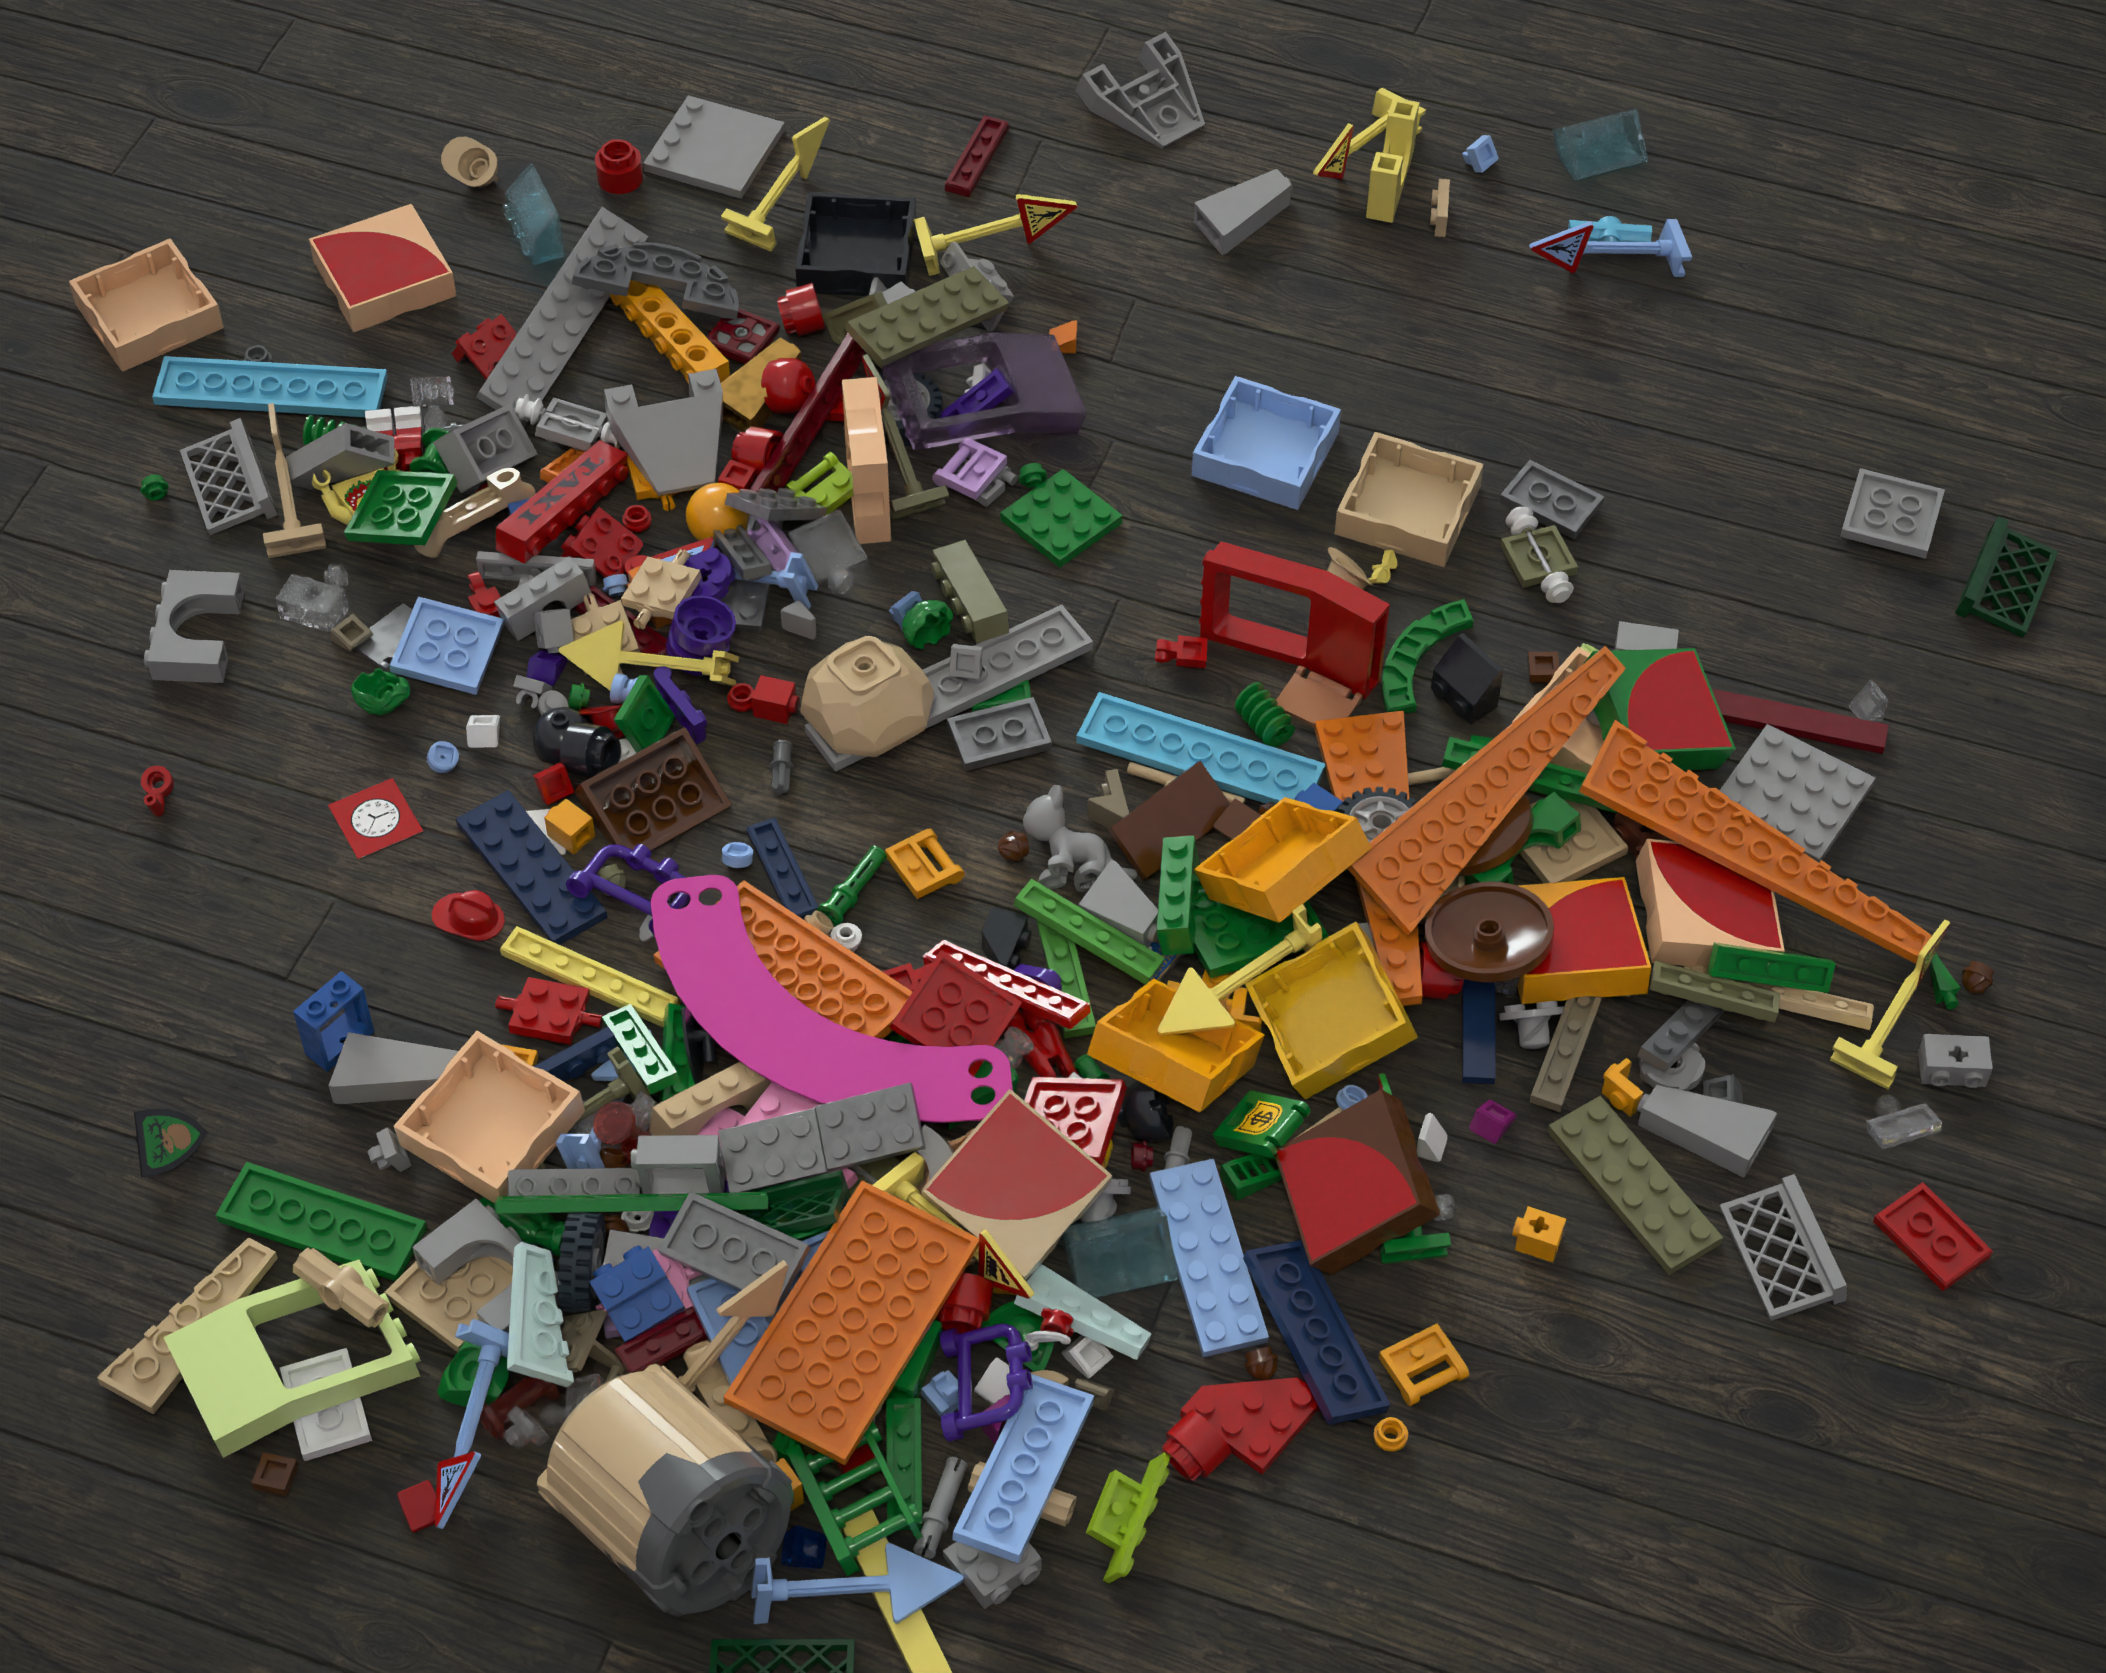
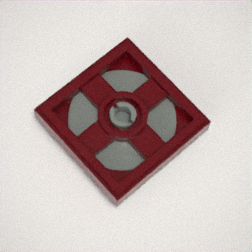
M738 308L737 320L721 318L706 338L723 356L746 364L769 346L780 332V325Z

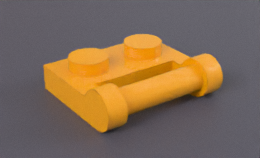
M925 829L885 849L887 860L916 899L949 883L956 884L965 876V872L960 865L954 864L937 842L938 837L932 829ZM921 847L927 848L942 867V871H937Z
M1438 1323L1379 1353V1360L1400 1389L1404 1401L1409 1406L1418 1403L1420 1397L1454 1380L1461 1381L1469 1377V1370L1465 1362ZM1444 1361L1449 1364V1368L1415 1385L1410 1380V1378Z

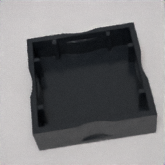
M808 192L803 218L804 233L799 243L795 267L796 286L799 287L813 283L817 294L868 296L872 279L875 277L879 278L887 289L899 282L904 283L908 287L916 230L914 219H917L916 198L893 196L860 197L840 193Z

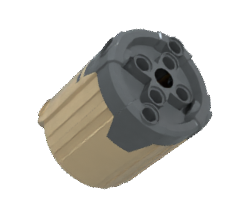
M658 1364L650 1365L644 1371L628 1373L614 1378L594 1390L580 1402L560 1428L550 1450L547 1469L538 1477L537 1481L538 1493L559 1514L564 1515L637 1584L664 1613L667 1612L677 1617L704 1612L716 1608L729 1600L736 1601L747 1591H750L752 1588L755 1559L770 1558L772 1566L777 1558L776 1552L784 1538L789 1522L791 1505L794 1500L791 1479L773 1461L767 1460L685 1388L666 1367H661ZM734 1532L741 1541V1544L739 1545L728 1534ZM716 1553H717L723 1560L718 1559V1558L716 1557Z

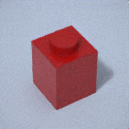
M762 675L751 697L753 717L788 724L792 713L796 714L800 703V697L796 695L794 682Z

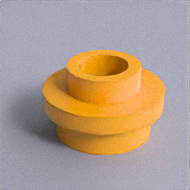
M1394 1417L1385 1418L1375 1426L1374 1441L1385 1451H1398L1407 1443L1408 1430L1399 1419ZM1388 1433H1392L1397 1438L1389 1439L1385 1437V1435Z

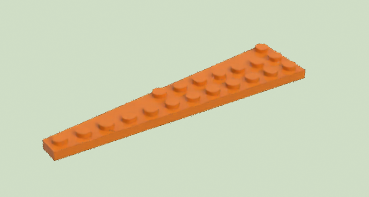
M1617 720L1614 721L1579 790L1580 793L1916 964L1918 955L1932 937L1931 934L1899 912L1889 908L1887 904L1877 897H1868L1857 889L1858 884L1849 878L1843 880L1831 872L1830 865L1822 860L1818 863L1804 853L1805 848L1739 803L1729 799L1727 795L1717 788H1708L1698 781V775L1690 770L1687 772L1683 771L1671 763L1673 758L1664 752L1661 755L1646 746L1648 741Z

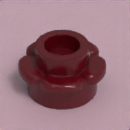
M1143 1140L1142 1143H1132L1131 1169L1145 1172L1146 1167H1152L1153 1147H1147V1142Z

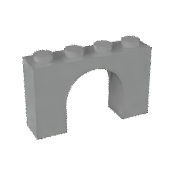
M169 570L167 581L163 582L161 586L162 601L161 604L156 606V625L151 627L150 630L151 645L150 649L145 651L144 665L146 668H149L152 680L223 683L229 661L224 641L186 639L177 635L176 631L184 621L198 614H240L244 597L240 573Z
M475 1199L415 1244L413 1251L417 1265L438 1285L463 1265L480 1257L500 1258L513 1267L514 1247L522 1241L512 1227L505 1228L500 1223L498 1214H495V1210L491 1206L484 1207ZM554 1270L558 1289V1273ZM512 1282L504 1291L477 1311L478 1321L509 1333ZM558 1291L557 1293L554 1294V1295H555V1300H556V1306H559V1304H560V1301H559V1299H558V1295H559V1291Z

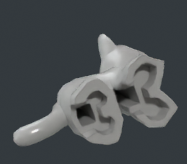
M1053 785L1048 795L1034 799L1027 807L1023 818V825L1027 835L1037 840L1049 841L1052 856L1048 861V869L1044 870L1039 877V883L1048 889L1060 888L1066 884L1068 871L1073 872L1074 864H1078L1080 867L1074 876L1075 889L1078 892H1088L1107 864L1112 860L1107 845L1095 834L1073 832L1065 827L1063 789L1060 785ZM1122 868L1132 880L1136 879L1137 872L1135 869Z

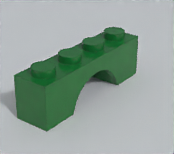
M1555 792L1551 793L1546 799H1540L1532 809L1533 827L1522 848L1510 859L1495 868L1477 874L1464 875L1465 884L1503 882L1514 885L1513 872L1510 867L1514 858L1521 851L1532 846L1546 845L1560 849L1581 831L1580 813Z
M1194 835L1163 838L1157 933L1162 955L1194 953L1193 886L1198 884L1199 881L1194 869L1200 865Z

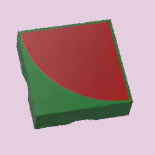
M1696 649L1610 650L1626 669L1593 708L1601 727L1603 740H1605L1614 721L1617 720L1648 741L1646 746L1660 755L1664 752L1673 758L1671 763L1682 770L1719 769L1736 748ZM1593 651L1590 654V656L1586 659V661H1588L1598 651Z

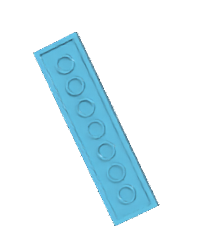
M164 356L152 398L154 405L269 412L268 404L274 403L275 412L365 417V411L380 410L388 375L386 369Z
M1101 692L1097 694L1077 734L1076 740L1078 744L1178 776L1201 760L1221 790L1265 804L1269 802L1278 803L1284 797L1294 800L1301 790L1306 791L1313 783L1319 785L1325 772V763Z

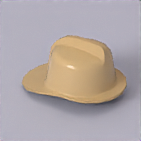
M466 136L457 137L444 147L441 163L444 170L450 176L471 187H485L493 181L497 182L499 180L497 177V157L490 148Z
M1328 548V553L1332 560L1327 571L1362 590L1368 584L1373 585L1369 582L1363 570L1351 558L1335 548Z

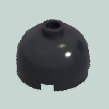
M556 707L540 716L533 728L534 752L539 760L542 762L546 760L553 763V766L561 763L560 747L566 730L575 722L589 723L587 718L577 710L569 707Z
M1139 1081L1133 1083L1126 1090L1122 1108L1118 1115L1121 1127H1128L1132 1136L1139 1141L1145 1140L1147 1143L1161 1142L1172 1138L1174 1122L1173 1116L1168 1115L1166 1105L1170 1104L1168 1096Z

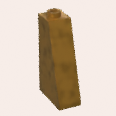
M781 337L721 383L723 390V420L740 432H746L748 428L753 426L762 428L773 412L763 398L768 397L766 387L761 388L763 370L768 362L777 360V358H797L801 361V351L799 348Z

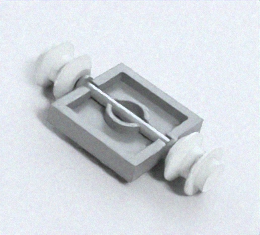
M526 394L524 398H519L517 401L515 413L518 415L520 422L524 417L530 418L531 425L539 421L536 426L535 436L544 438L549 442L561 443L571 446L576 450L584 451L590 449L598 437L607 444H614V447L618 449L621 446L611 432L609 421L606 423V413L554 397L547 409L543 408L541 398H538L535 402L530 401L529 394Z

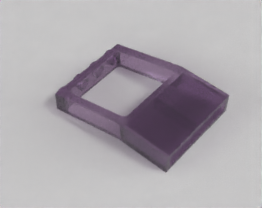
M992 332L940 341L883 366V376L887 379L890 395L895 400L898 416L903 421L905 434L910 440L913 451L962 442L965 438L975 440L1014 432L1078 434L1087 414L1053 334ZM977 362H987L991 371L998 368L1004 374L1014 391L1003 400L1005 407L932 419L928 416L913 374Z

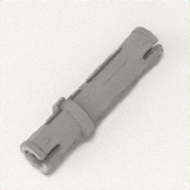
M957 1457L947 1458L930 1509L922 1517L923 1527L921 1534L923 1537L917 1540L913 1550L920 1556L925 1545L928 1544L924 1558L931 1559L936 1555L941 1535L948 1529L950 1523L948 1516L965 1471L968 1468L967 1463L961 1459L959 1466L954 1471L958 1460Z

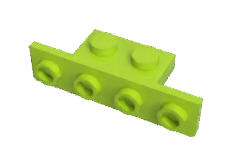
M1165 1452L1150 1461L1141 1484L1117 1470L1109 1473L1086 1530V1534L1115 1550L1103 1579L1108 1584L1120 1577H1125L1133 1566L1134 1558L1131 1556L1135 1547L1141 1543L1145 1536L1146 1528L1143 1527L1146 1518L1154 1511L1158 1499L1155 1497L1157 1490L1163 1485L1169 1474L1167 1465L1171 1456Z

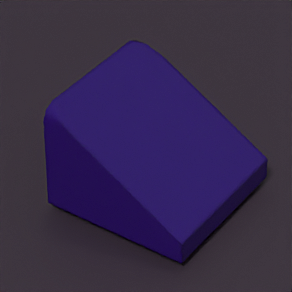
M542 649L529 658L527 678L542 681L553 686L565 668L568 658L557 653H548V651Z

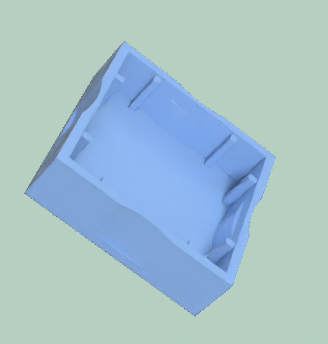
M1235 376L1220 403L1216 417L1207 426L1193 451L1192 476L1299 510L1339 433L1341 409L1304 397L1291 396L1272 387Z

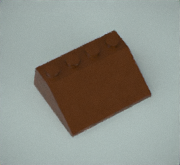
M685 727L584 781L575 791L585 811L593 818V823L609 843L622 845L632 850L636 845L642 844L652 851L732 806Z

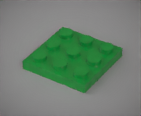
M1061 469L1001 511L1000 520L1060 568L1122 524L1123 515L1066 470Z
M377 470L344 531L347 540L425 546L458 483L455 475Z

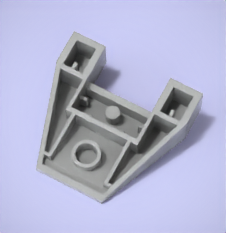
M1167 32L1146 41L1140 52L1138 60L1148 72L1147 74L1120 87L1106 66L1102 64L1082 74L1076 88L1077 94L1091 112L1162 149L1203 128L1205 125L1182 54Z
M717 369L688 374L690 397L638 407L632 384L604 389L605 410L612 434L626 453H628V456L658 496L697 489L707 484L715 483L723 420V390Z

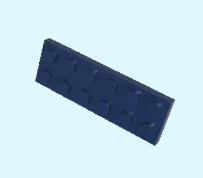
M509 790L456 818L458 828L547 940L561 945L608 918L606 909L591 891L585 898H578L567 890L566 881L575 871Z
M1302 1240L1247 1250L1243 1260L1327 1424L1330 1425L1386 1413L1390 1403L1321 1271L1309 1264Z

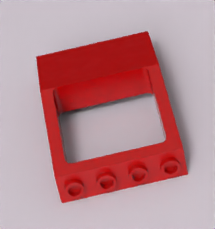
M1222 541L1214 550H1209L1202 561L1204 572L1201 580L1203 589L1200 599V605H1202L1199 618L1200 637L1303 666L1310 671L1350 688L1351 693L1354 695L1357 692L1362 694L1363 700L1381 682L1390 604L1329 571ZM1231 576L1308 597L1311 601L1308 637L1232 616L1229 613Z

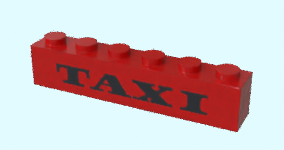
M599 440L496 527V550L524 564L534 555H538L569 525H573L577 518L584 512L589 511L603 496L608 495L610 490L619 482L626 479L629 472L628 453Z

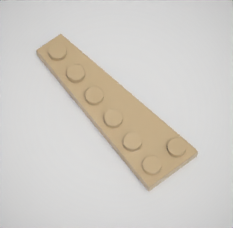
M248 1237L214 1269L213 1273L206 1276L194 1287V1293L182 1304L177 1303L169 1310L170 1315L157 1327L153 1325L144 1333L145 1338L132 1350L128 1348L97 1377L99 1384L146 1411L155 1414L183 1378L163 1337L240 1298L248 1296L278 1259L276 1252Z

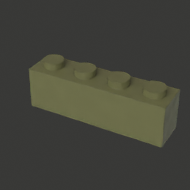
M966 540L934 549V562L930 564L932 574L935 580L940 579L944 596L951 598L952 609L956 616H961L965 633H971L976 643L1008 634L1007 610Z

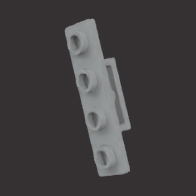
M957 242L949 244L940 260L941 265L949 276L975 266L1009 303L1011 302L1014 295L990 261L986 259H969ZM1004 312L981 323L987 331L993 332Z
M632 1168L509 1170L507 1173L508 1196L640 1194V1187H636V1169Z

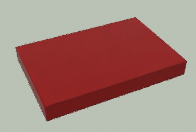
M1923 1182L1876 1214L1873 1220L1942 1291L1988 1260L1993 1253V1250Z

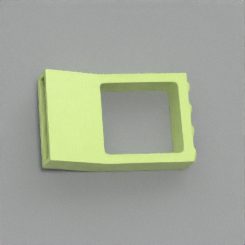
M360 1260L339 1266L341 1268L347 1265L354 1268L361 1276L364 1285L378 1295L376 1288L380 1287V1284L372 1268L365 1271ZM303 1279L240 1298L163 1337L223 1458L301 1417L420 1376L416 1367V1363L421 1361L412 1343L405 1345L402 1338L407 1336L406 1331L399 1318L391 1319L389 1313L394 1310L385 1293L379 1296L389 1303V1311L378 1327L392 1353L291 1389L284 1387L255 1328L261 1323L324 1303L318 1294V1290Z

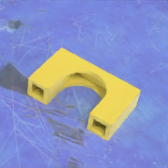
M1398 98L1392 99L1387 116L1383 153L1376 152L1371 168L1366 218L1393 223L1414 153L1419 102Z

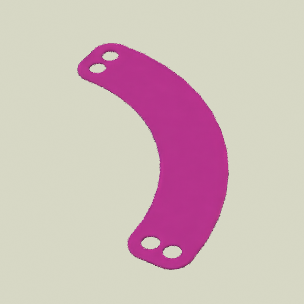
M705 875L678 878L663 883L654 891L651 897L654 935L663 966L677 995L687 1009L692 1012L696 1022L724 1050L750 1070L780 1087L818 1103L826 1104L911 1083L914 1087L920 1122L939 1123L983 1120L1009 1089L1013 1091L1010 1062L1007 1056L998 1048L989 1045L955 1047L918 1046L887 1041L838 1025L809 1009L793 997L770 974L759 959L748 938L742 919L737 886L727 877ZM708 889H716L721 892L722 898L717 904L707 906L699 901L700 894ZM682 892L690 896V903L682 909H673L668 905L669 897L675 893ZM985 1060L992 1065L993 1070L985 1078H975L968 1071L970 1065L975 1061ZM982 1086L992 1088L996 1094L994 1100L986 1105L976 1104L971 1099V1094L976 1088Z

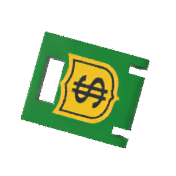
M1250 1090L1212 1135L1218 1146L1273 1158L1277 1153L1275 1146L1283 1147L1304 1122L1303 1117H1307L1311 1113V1109L1303 1101Z

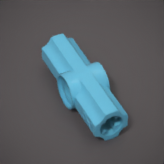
M1606 216L1598 222H1592L1594 227L1588 240L1596 242H1651L1652 226L1621 224L1618 218ZM1569 220L1568 229L1588 221Z

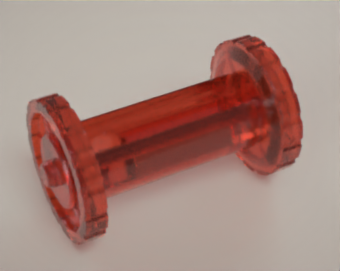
M613 1101L599 1109L594 1117L593 1131L596 1137L606 1144L614 1145L620 1143L621 1150L626 1153L625 1160L631 1165L632 1149H637L638 1136L653 1135L650 1133V1125H635L634 1111L627 1104Z
M527 1376L491 1404L487 1405L484 1402L479 1420L487 1431L499 1441L506 1436L503 1427L505 1423L543 1395L550 1401H554L559 1397L558 1389L554 1383Z

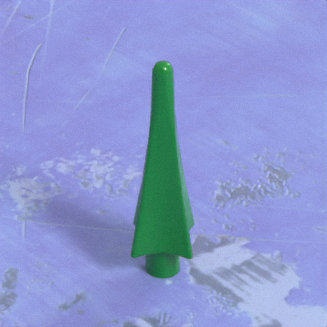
M1935 953L1929 967L1936 1004L1944 1002L1947 1009H1954L1959 1005L1956 994L1961 987Z

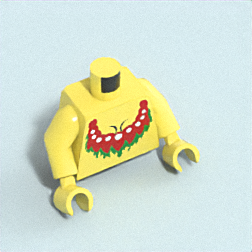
M394 449V464L387 467L388 471H400V469H396L398 462L396 449ZM323 470L322 475L326 482H318L314 474L312 485L314 488L322 491L323 495L321 497L331 517L348 525L377 470L331 485L332 490L329 487L330 473L327 470Z

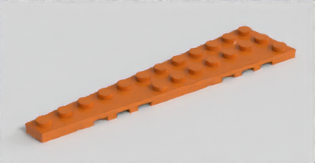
M1606 646L1369 842L1372 848L1347 868L1407 936L1626 668Z
M1404 711L1315 721L1314 730L1323 763H1325L1332 795L1344 802V799L1347 797L1352 798V793L1356 791L1363 794V789L1370 787L1373 793L1376 787H1383V792L1386 793L1389 788L1396 789L1395 795H1399L1403 791L1407 793V800L1409 799ZM1355 878L1373 947L1402 1006L1422 1004L1418 924L1407 936Z

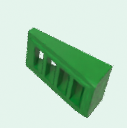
M1250 1154L1220 1166V1178L1236 1202L1282 1180L1280 1170H1275L1269 1162L1273 1158ZM1263 1164L1268 1172L1263 1173L1259 1165ZM1253 1169L1257 1176L1252 1177L1248 1170ZM1242 1174L1245 1180L1241 1181L1238 1175Z

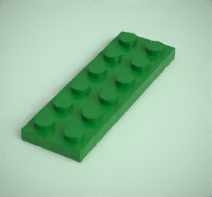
M249 1162L245 1163L216 1213L219 1223L303 1251L307 1248H314L326 1258L342 1264L360 1260L365 1271L372 1268L375 1275L396 1281L403 1274L414 1253L413 1246L422 1239L427 1229L426 1221Z

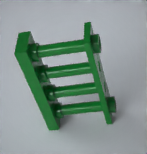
M874 1421L871 1422L856 1449L869 1443L875 1458L827 1483L824 1480L818 1483L815 1474L820 1472L819 1468L831 1463L834 1459L820 1452L814 1456L811 1453L805 1456L799 1444L786 1450L846 1576L860 1570L854 1557L860 1555L859 1551L909 1525L916 1540L923 1537L917 1526L923 1520L914 1502L907 1505L877 1444V1442L882 1440V1437ZM882 1470L889 1485L841 1510H838V1508L831 1510L828 1502L833 1499L832 1495ZM896 1498L902 1513L854 1538L851 1536L844 1538L841 1529L847 1527L845 1523Z

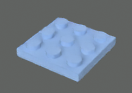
M418 597L390 663V672L477 695L504 627V619Z

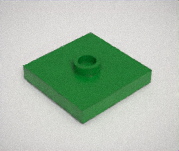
M639 675L614 721L636 753L664 738L675 715L649 676Z

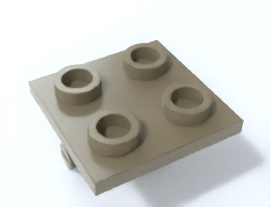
M602 1309L563 1317V1323L560 1324L562 1339L567 1341L569 1355L566 1357L568 1370H572V1373L581 1371L589 1356L611 1368L604 1384L611 1379L627 1374L617 1356L596 1341L607 1312Z

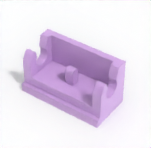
M759 518L757 521L761 528L757 531L749 529L747 534L769 560L774 571L780 572L785 570L791 552H798L776 522Z

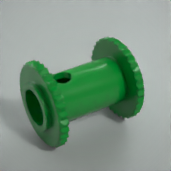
M430 428L423 433L421 440L426 451L423 456L415 457L411 461V472L448 474L449 471L445 468L446 466H444L445 464L433 442L448 434L449 431L441 428Z

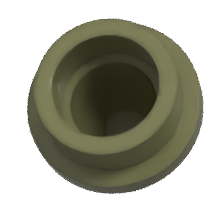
M617 864L606 866L596 873V875L622 888L626 887L625 872L619 870Z

